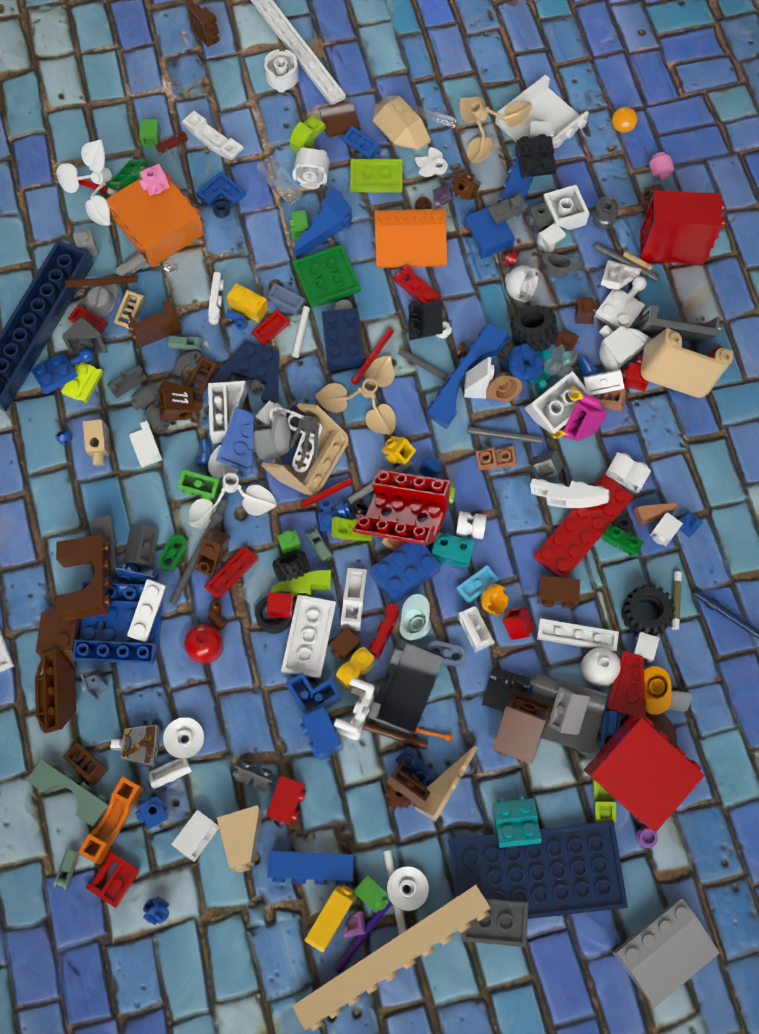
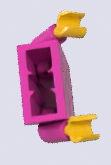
M571 386L570 388L574 393H567L572 401L578 399L580 401L576 403L564 430L560 428L554 434L551 433V435L555 439L564 436L567 439L580 441L598 431L602 421L606 418V410L597 398L586 393L581 394L576 386Z

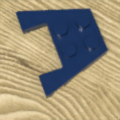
M244 341L209 383L229 382L232 375L250 380L259 379L263 384H266L261 401L268 403L270 400L274 404L278 403L279 351Z

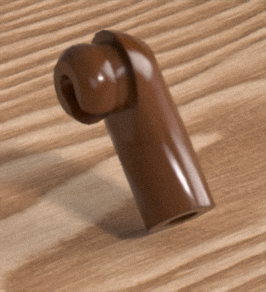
M215 600L209 605L208 619L221 631L226 627L227 623L221 618V602Z

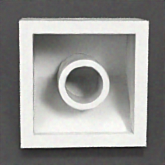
M577 185L543 194L557 226L571 230L586 225L589 211Z

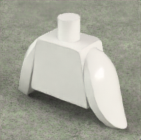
M608 325L604 326L599 331L605 338L599 350V357L606 372L618 370L640 353L641 350H644V346L652 338L634 328L620 326L613 331Z

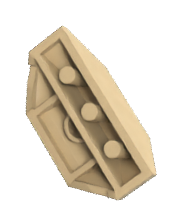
M387 96L375 105L373 123L394 145L419 151L431 143L421 118L400 96Z

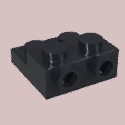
M540 134L536 138L529 139L528 136H523L516 140L515 151L521 178L556 174L557 168L551 136Z

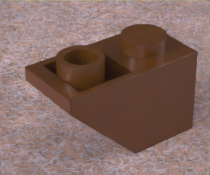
M212 529L203 538L195 570L213 577L226 553L230 536Z

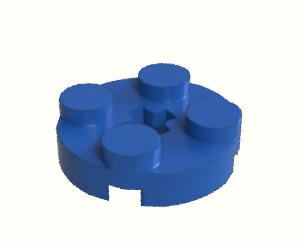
M526 343L516 346L507 356V360L510 363L508 366L509 370L519 380L533 381L542 372L544 360Z

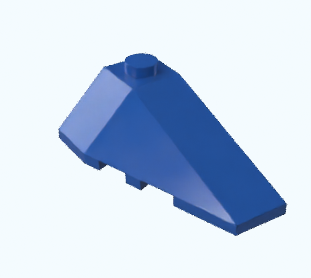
M334 187L320 204L323 208L318 216L314 215L312 217L310 229L304 230L294 246L295 259L301 258L351 223L353 218L352 209Z

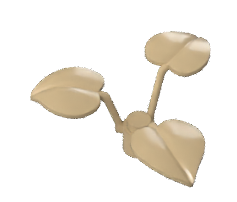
M461 97L460 115L465 123L476 121L482 134V138H474L468 144L467 156L470 162L477 163L484 160L493 150V140L490 137L485 138L480 122L487 118L488 112L502 120H506L508 126L517 127L522 125L528 118L532 103L528 101L512 103L505 109L506 116H502L486 107V102L482 97Z
M391 356L375 359L364 374L366 380L363 382L362 387L358 388L350 396H347V390L344 386L338 383H331L315 395L317 402L329 412L340 413L347 408L346 400H350L358 393H361L364 397L372 399L373 410L368 411L365 418L367 427L376 433L393 434L396 427L394 411L387 404H380L378 407L375 404L377 388L387 387L394 380L395 372Z

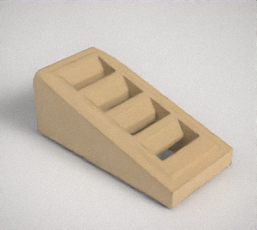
M126 290L113 323L129 329L128 324L120 319L123 317L129 320L128 315L124 314L126 311L132 313L131 315L135 322L146 298L143 295ZM133 299V300H136L137 302H136V304H135V303H133V302H130V300ZM128 305L133 306L134 309H133V310H132V309H129V308H127V306H128Z

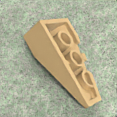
M476 746L472 747L427 787L430 795L421 808L416 805L414 809L436 822L478 748Z

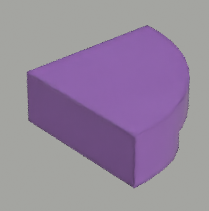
M362 911L352 915V918L344 927L343 937L350 938L366 934L364 913Z

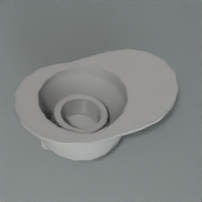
M117 285L92 286L87 294V310L100 318L109 315L114 308L117 298Z

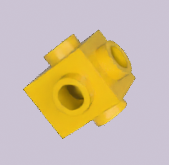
M395 436L388 439L381 450L390 463L406 465L416 452L415 448L406 438Z

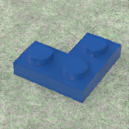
M220 171L196 192V195L209 207L221 196L235 206L246 196V192Z

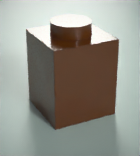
M346 627L330 643V648L332 649L330 652L336 659L339 660L341 658L343 661H346L361 645V640Z

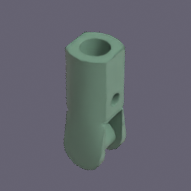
M170 335L168 347L201 352L200 344L203 343V339L199 337Z
M316 528L310 534H305L322 563H326L333 558L334 555ZM318 538L320 541L314 544L313 540Z
M66 849L54 881V887H64L66 891L69 889L80 856L78 852ZM63 872L68 873L67 879L62 878Z

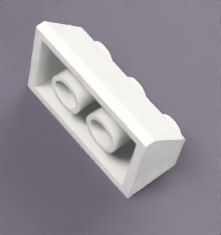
M571 371L524 409L535 423L554 434L567 424L576 403L580 401V399L576 401L570 399L567 393H574L570 387L576 386L581 394H591L575 373Z

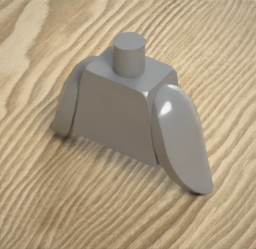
M278 415L273 424L258 425L254 422L253 451L257 453L260 459H270L271 464L282 465L281 456L288 453L291 439L287 417Z

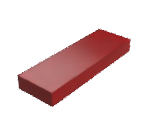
M244 545L208 581L204 588L219 601L259 558Z

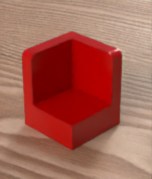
M270 592L268 594L267 615L269 617L292 618L293 594Z
M526 607L509 609L503 619V623L512 640L529 637L534 628V623Z

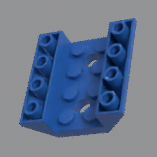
M82 582V590L91 582ZM112 583V587L109 588V594L112 598V605L109 606L110 614L82 618L79 640L74 642L72 660L153 664L159 650L163 601H161L148 641L143 642L128 637L127 634L145 585ZM105 621L107 623L106 628L102 631L97 630V624Z

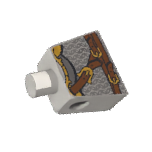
M158 725L124 729L123 738H112L111 750L121 751V758L123 760L157 767L161 728Z

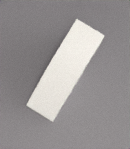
M347 568L341 615V629L343 630L346 627L353 631H360L366 569Z

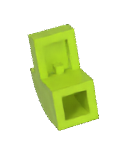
M314 115L304 123L300 121L290 137L291 150L298 153L303 147L314 149V139L326 129L325 124Z

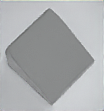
M672 691V702L668 710L686 712L689 708L692 694L689 692Z

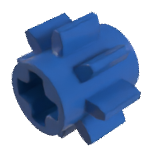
M159 896L156 899H149L143 907V911L146 913L143 918L153 925L163 923L169 916L167 907L170 904Z

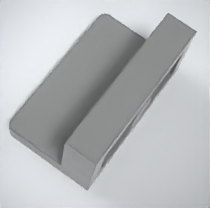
M559 687L548 726L559 733L578 735L590 697L576 694L564 687Z

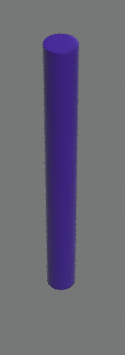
M389 899L386 907L374 913L365 925L366 934L357 936L333 967L339 974L390 908L392 903Z

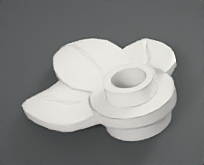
M433 147L429 148L428 156L415 158L417 166L421 168L419 170V175L421 176L441 175L448 169V164L443 159L442 153Z

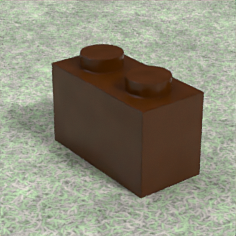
M540 577L538 604H542L544 607L559 605L564 609L577 607L580 596V579Z

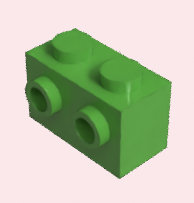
M182 469L177 488L183 489L182 493L193 495L194 493L201 494L200 498L212 501V498H218L222 479Z

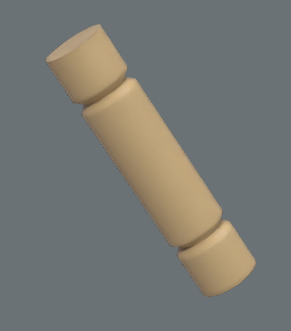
M627 251L624 252L623 257L649 271L652 270L653 265Z

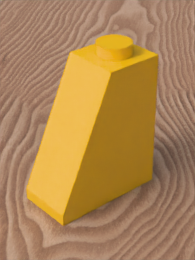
M338 885L334 889L304 940L322 953L333 939L356 898V895L353 894L349 887Z

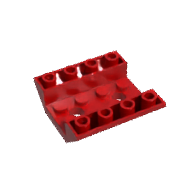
M378 469L372 483L375 495L367 514H359L353 527V532L423 545L436 541L448 511L450 480ZM387 511L392 512L387 516H383V514ZM423 517L428 518L424 522H419V519Z

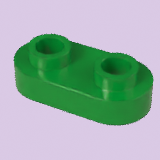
M173 535L169 538L158 558V564L163 571L171 572L178 567L188 548L185 537ZM176 544H181L180 548H175ZM172 560L171 565H166V562Z

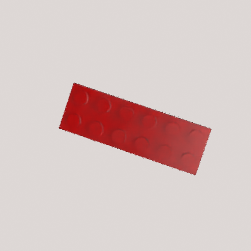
M604 473L593 486H602L609 490V502L598 506L574 508L533 556V559L556 577L567 578L605 533L609 524L614 522L634 497Z

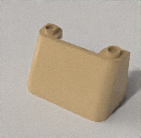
M666 328L644 346L641 375L649 382L696 398H702L711 391L733 360L734 351L720 348L714 353V358L682 348L681 335L674 330Z

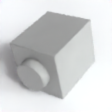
M90 229L73 234L76 248L89 252L91 257L99 255Z

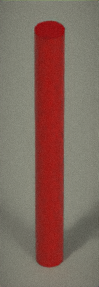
M392 328L386 330L351 380L354 385L359 383L394 333Z

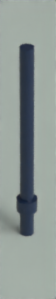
M699 590L695 592L693 596L705 603L707 608L717 611L759 639V630L720 605L719 601L715 598H710Z

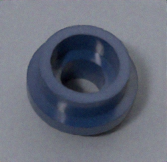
M218 201L213 207V213L218 218L227 217L231 211L229 204L225 201Z

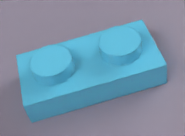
M486 565L459 585L456 590L466 603L470 604L482 595L487 586L493 583L497 584L499 579Z

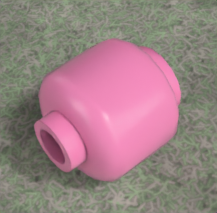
M665 152L652 156L649 162L652 176L660 178V180L668 179L674 171L671 156Z

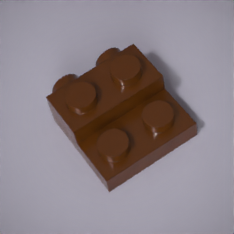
M193 0L186 1L190 26L207 47L218 43L220 37L218 36L219 30L214 13L210 12L206 7L201 9Z

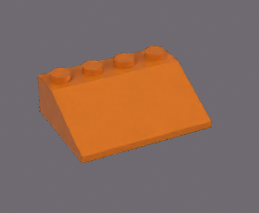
M445 209L375 210L376 268H402L405 265L409 267L447 266Z

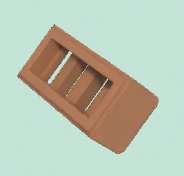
M625 389L600 393L596 395V398L602 403L603 408L623 411L626 391Z
M667 503L638 506L634 509L633 515L638 525L641 526L664 517L667 512L673 514L677 504Z

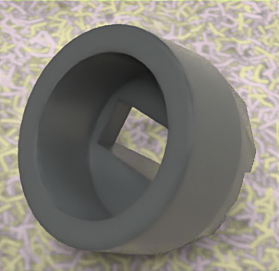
M255 379L249 384L250 392L253 395H260L265 390L263 382L259 379Z

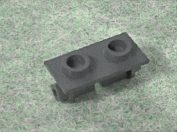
M136 365L106 385L114 396L119 398L148 378L143 373L140 365Z
M247 760L236 763L232 774L235 780L249 785L251 778L255 779L252 787L264 792L266 790L271 791L272 782L277 777V775L272 774L271 770L257 768L252 762Z

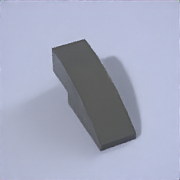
M111 516L91 518L92 535L102 534L107 541H110L111 552H109V559L112 568L109 570L110 578H117L118 557L114 520Z

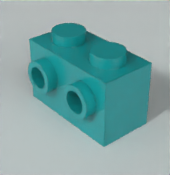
M441 532L438 534L436 541H434L432 555L439 562L469 568L474 540L467 536L456 537L452 536L449 532Z

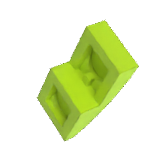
M340 517L332 518L331 537L357 541L372 540V535L353 532L357 518L354 520Z
M592 779L595 823L614 821L616 823L615 799Z

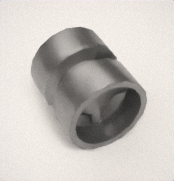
M605 196L597 201L593 215V223L597 228L605 230L614 225L620 207L615 198Z

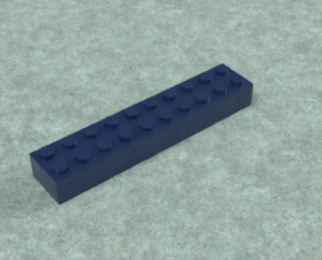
M57 240L0 333V410L4 412L8 410L80 288H66L65 280L85 279L94 263L89 252Z

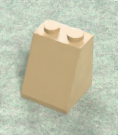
M258 805L217 817L229 868L234 871L236 870L238 873L251 870L250 866L255 864L263 816L262 809Z

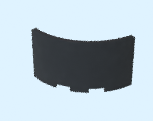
M399 639L386 671L389 674H386L384 682H382L368 717L414 735L442 665L443 655Z

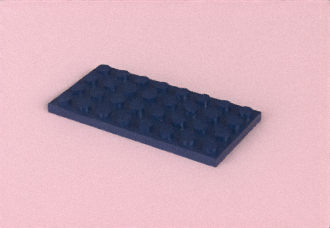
M614 821L540 829L541 843L499 848L497 834L448 839L455 898L477 885L484 898L528 902V919L628 908Z

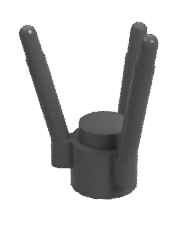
M303 416V421L299 420L298 428L289 444V448H292L302 429V432L306 433L302 457H305L310 434L314 433V458L318 459V432L320 425H318L317 418Z

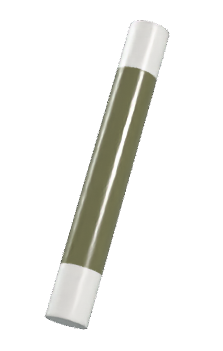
M679 571L674 572L673 581L674 603L672 606H675V612L673 613L675 616L671 621V629L679 630L682 572Z

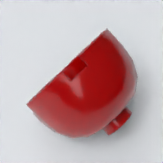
M195 625L185 635V652L191 660L198 664L212 663L223 652V636L212 625Z

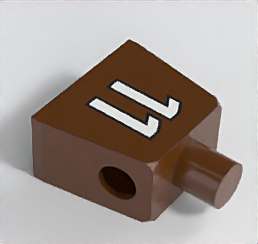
M163 380L158 390L160 420H188L194 410H202L203 401L193 399V390L190 387Z

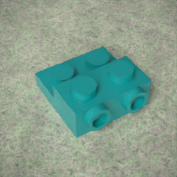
M520 796L517 800L513 801L501 798L493 803V817L499 848L541 843L542 838L537 821L538 815L534 798L529 799L527 796Z

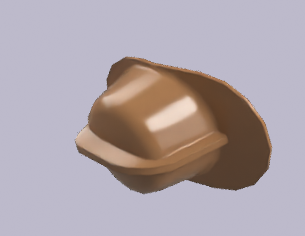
M499 373L493 377L486 390V395L492 400L501 402L511 401L520 394L522 382L509 373Z

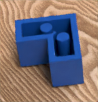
M303 672L285 683L304 716L322 707L327 710L342 700V696L331 678L314 689Z
M324 707L301 717L303 723L300 726L304 735L309 734L312 740L309 746L314 757L319 756L320 760H323L343 750L342 744Z

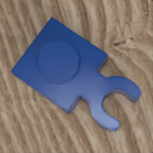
M332 498L329 499L330 504L328 506H323L322 500H319V508L323 511L318 513L321 533L331 532L332 518L338 517L337 510L331 511L334 506Z

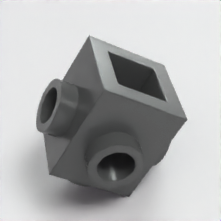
M543 203L530 207L526 219L534 234L551 226L553 217L547 204Z

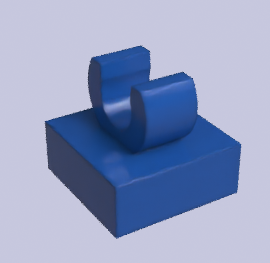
M427 457L423 460L419 472L424 477L438 478L442 470L439 466L443 462L438 458L433 461Z
M688 510L679 520L683 523L679 530L690 538L703 521Z

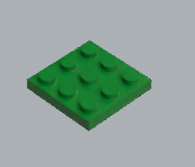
M342 244L292 261L311 309L361 292L360 284Z

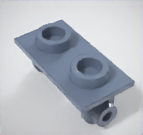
M83 674L80 675L82 678L80 682L82 691L87 693L88 697H92L97 701V695L107 690L106 682L98 675H91L87 678Z

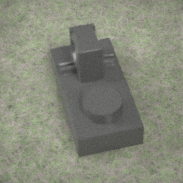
M520 193L489 207L488 213L495 225H498L527 211L528 207Z

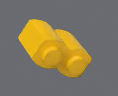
M365 647L358 649L352 655L351 660L343 664L337 671V681L346 690L353 688L350 685L352 677L360 680L362 675L368 673L374 665V656Z

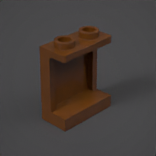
M169 299L163 301L165 311L139 322H134L132 315L128 316L130 323L127 324L135 342L139 341L141 347L181 332L176 313Z

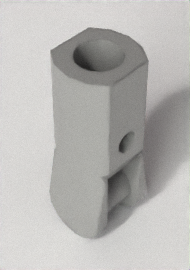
M138 252L126 263L117 267L115 270L118 277L132 276L133 273L146 265L147 261Z

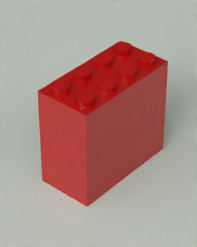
M654 190L640 228V259L646 262L704 265L706 259L710 257L711 248L715 246V240L719 238L720 229H723L725 224V218L722 217L724 201H721V194Z
M631 715L584 768V771L645 827L656 833L705 775L700 771L702 767L697 762L687 757L685 758L686 753L679 746L669 743L670 738L665 733L653 729L654 724L647 717Z

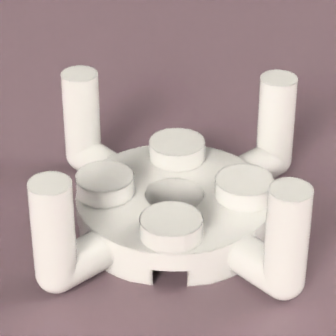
M352 677L350 685L353 686L351 693L360 696L353 710V713H355L354 718L352 717L350 723L336 718L334 726L337 727V734L358 740L375 698V687L373 684Z

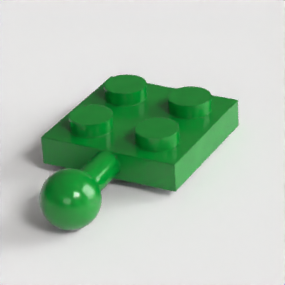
M145 159L129 160L107 185L111 189L121 190L133 183L137 177L141 180L139 172L146 169L149 164Z

